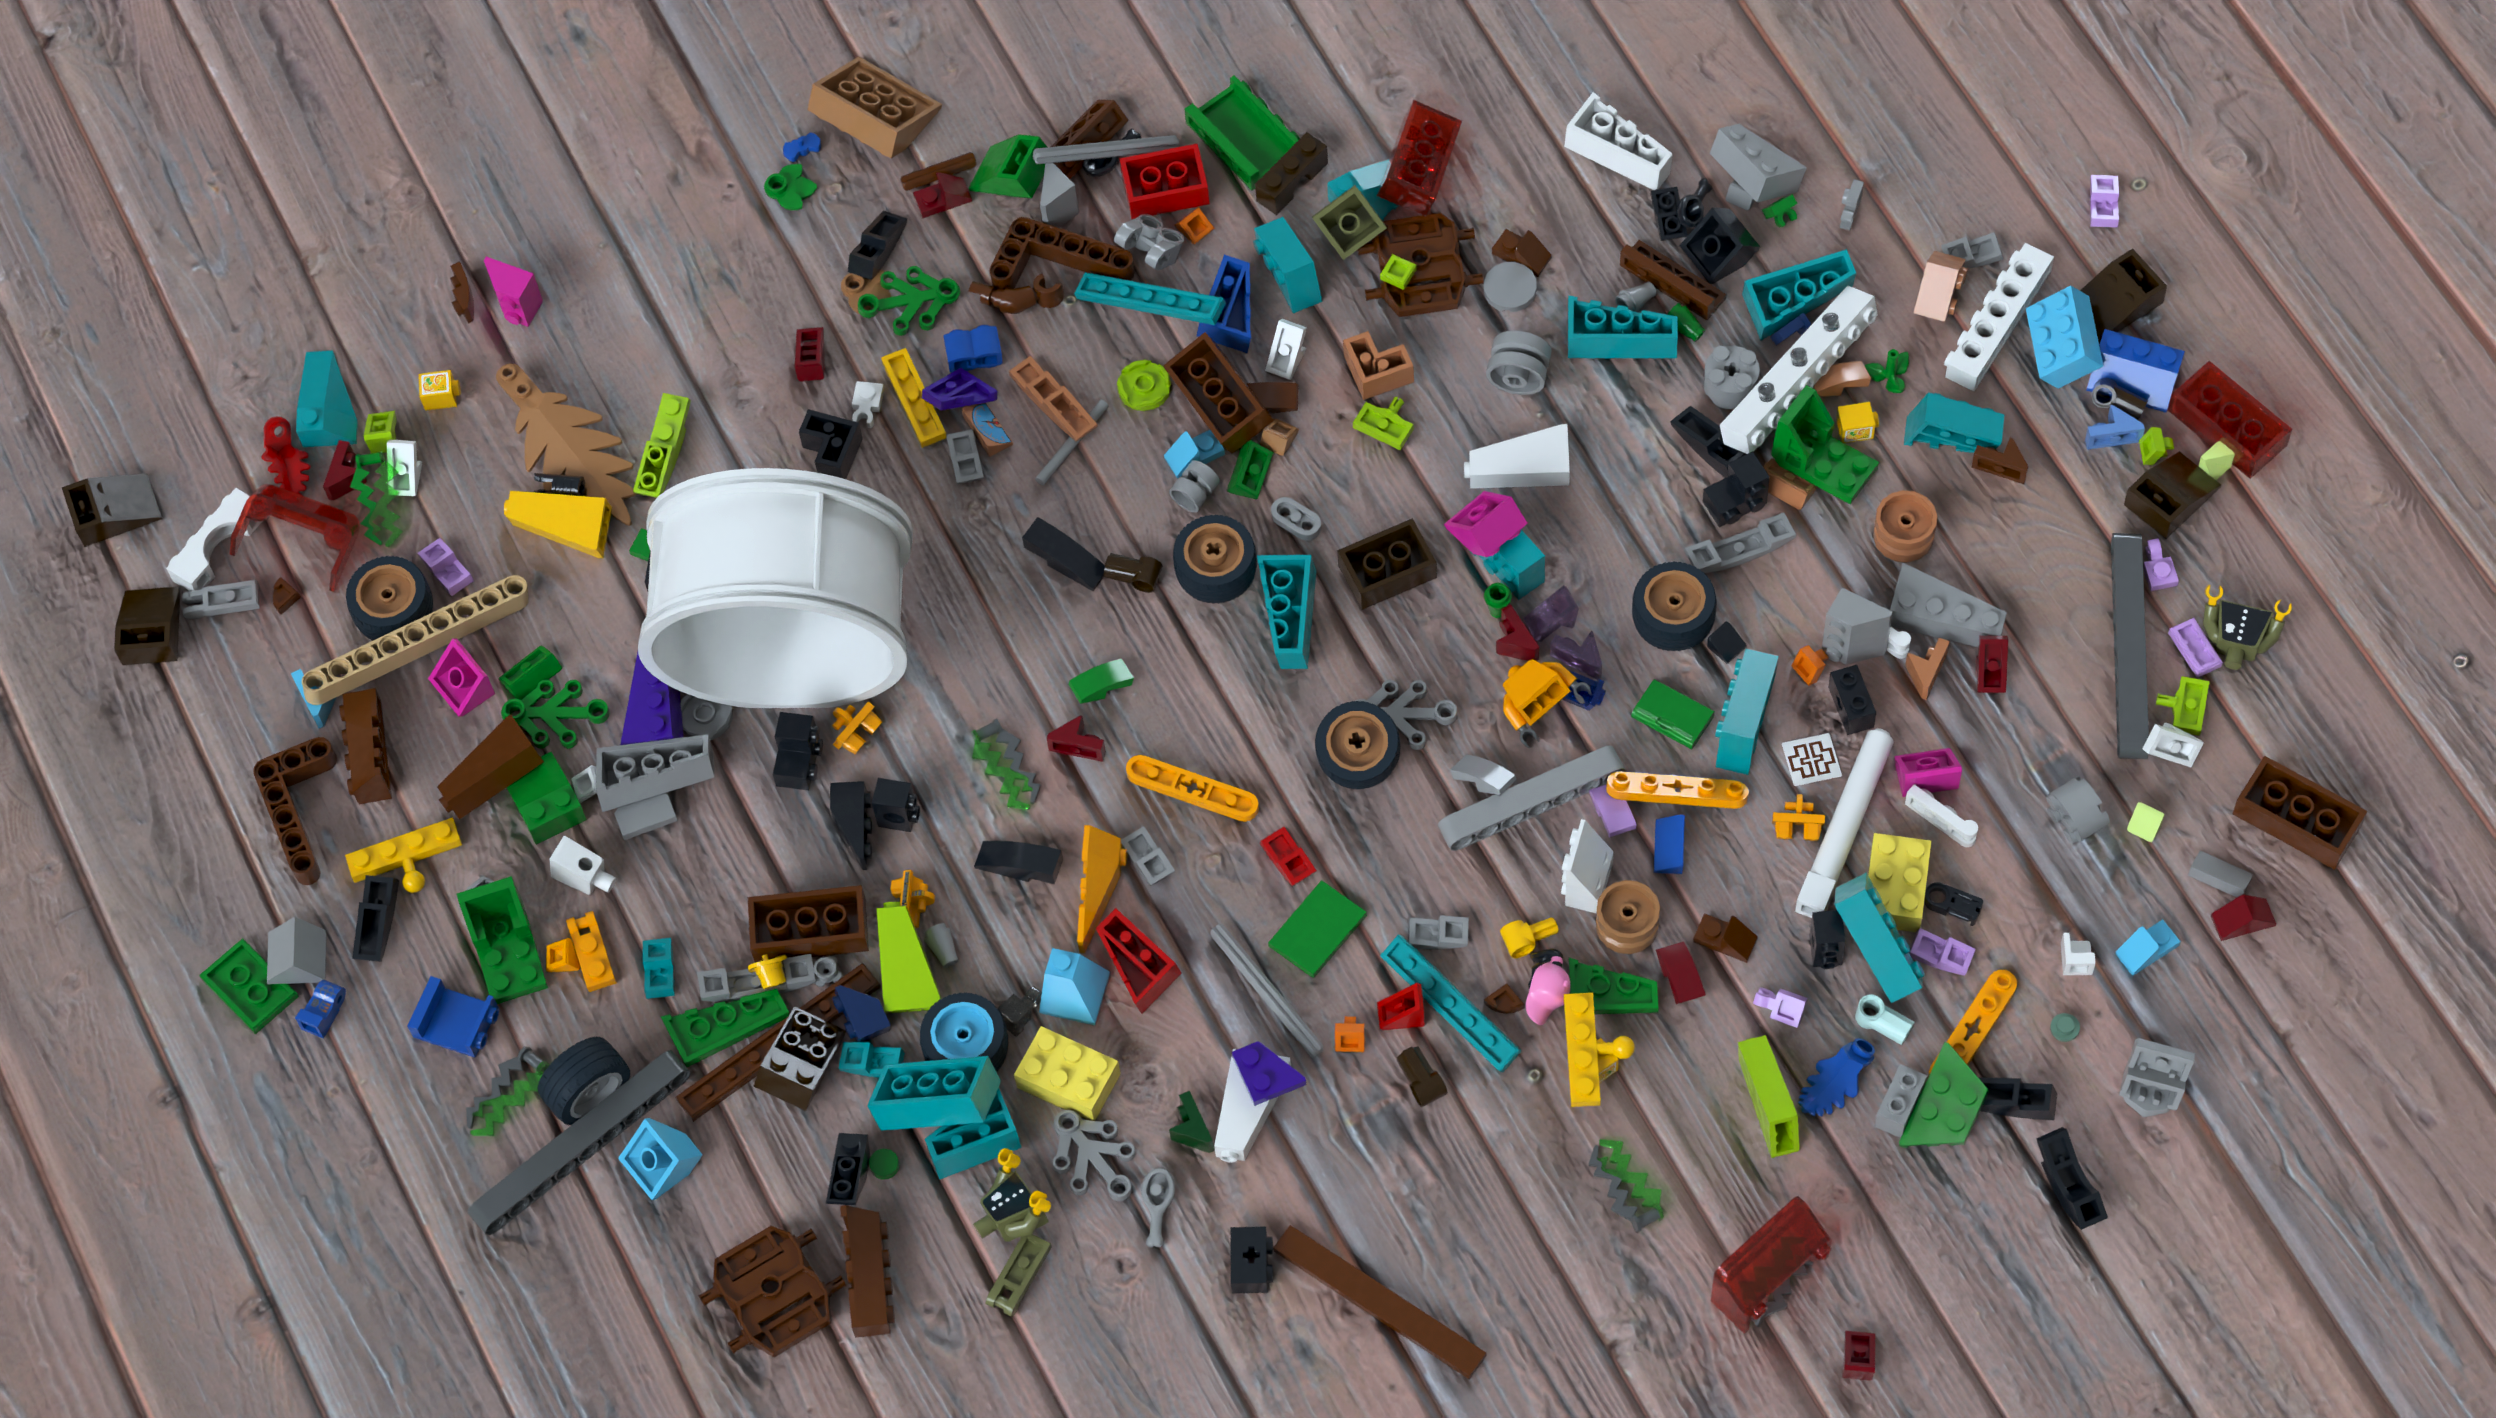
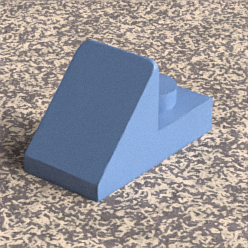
M2110 405L2108 413L2109 424L2097 423L2089 426L2085 443L2087 450L2139 443V440L2143 437L2145 427L2142 422L2114 405Z

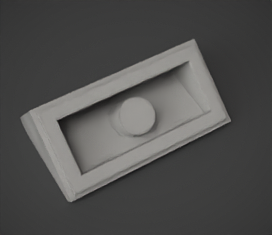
M2199 851L2188 876L2234 897H2239L2245 893L2254 875L2202 851Z

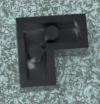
M808 409L799 429L802 447L818 452L814 461L817 473L846 479L863 440L859 423Z
M1752 451L1728 464V475L1726 478L1703 489L1702 503L1719 527L1725 524H1734L1743 515L1749 512H1757L1767 504L1770 476Z
M780 712L774 736L778 747L773 770L776 787L809 791L811 781L816 780L818 766L815 762L816 757L822 754L823 739L819 738L820 729L816 727L813 716Z

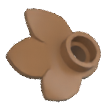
M880 270L872 280L852 273L844 277L841 282V290L848 297L849 306L853 311L859 314L858 300L864 294H872L878 300L891 297L889 290L882 288L880 285V276L885 271ZM854 285L859 286V287L854 288V289L851 288V287L854 286ZM867 306L864 309L871 310V307Z

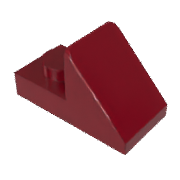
M936 173L938 184L913 192L922 218L972 202V197L964 178L944 173Z
M338 441L323 485L328 499L332 501L355 490L350 488L356 471L354 467L356 454L347 441ZM366 478L362 481L363 484L367 482Z
M1510 604L1501 609V621L1499 624L1506 636L1496 641V653L1526 661L1532 659L1538 661L1539 646L1512 605Z
M1979 635L1978 655L1976 656L1978 693H2006L2008 636Z
M1082 715L1047 735L1048 749L1051 752L1103 762L1106 753L1104 740L1092 734L1082 735L1084 730Z
M1845 1331L1842 1378L1873 1380L1875 1373V1333Z

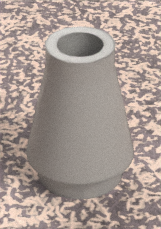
M1646 282L1645 284L1622 290L1615 299L1616 305L1626 306L1630 311L1637 312L1651 298L1656 296V289L1651 282Z
M945 923L934 925L924 932L926 936L924 941L941 962L943 968L953 966L959 961L951 929L947 928Z

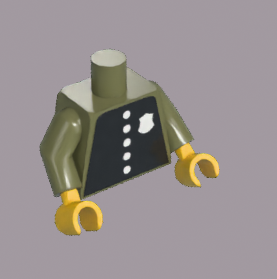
M2209 584L2205 588V595L2209 600L2205 603L2203 627L2209 641L2215 643V651L2218 654L2226 655L2225 666L2229 669L2238 670L2242 666L2243 659L2254 661L2257 654L2265 653L2277 643L2285 624L2283 619L2285 615L2291 613L2292 604L2290 603L2286 613H2282L2278 609L2281 600H2278L2274 607L2275 617H2272V611L2220 600L2219 604H2217V600L2223 595V588L2219 585L2218 595L2212 597L2209 594Z
M1003 1148L998 1154V1162L1003 1167L999 1168L994 1184L980 1201L987 1215L975 1222L973 1226L982 1239L997 1230L1004 1241L1009 1242L1019 1237L1030 1236L1035 1229L1047 1224L1049 1220L1044 1212L1050 1210L1051 1204L1050 1201L1046 1200L1047 1194L1040 1191L1031 1193L1018 1173L1011 1171L1012 1168H1017L1020 1165V1157L1013 1154L1012 1150Z

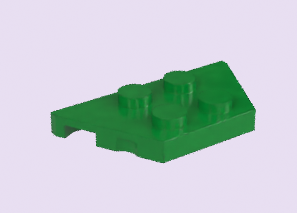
M1947 1042L1943 1044L1898 1143L1903 1148L1917 1145H1927V1147L1940 1146L1941 1144L1965 1145L1988 1095L1987 1087Z

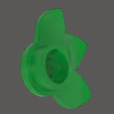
M790 164L783 167L779 173L770 175L765 181L764 190L768 197L777 199L781 207L788 210H800L803 208L802 199H806L814 194L817 190V184L801 177L803 171L802 164Z

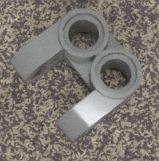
M1143 214L1124 223L1116 232L1114 242L1125 250L1136 247L1139 250L1149 251L1145 263L1158 271L1176 263L1184 237L1176 230L1163 228V223L1158 218Z

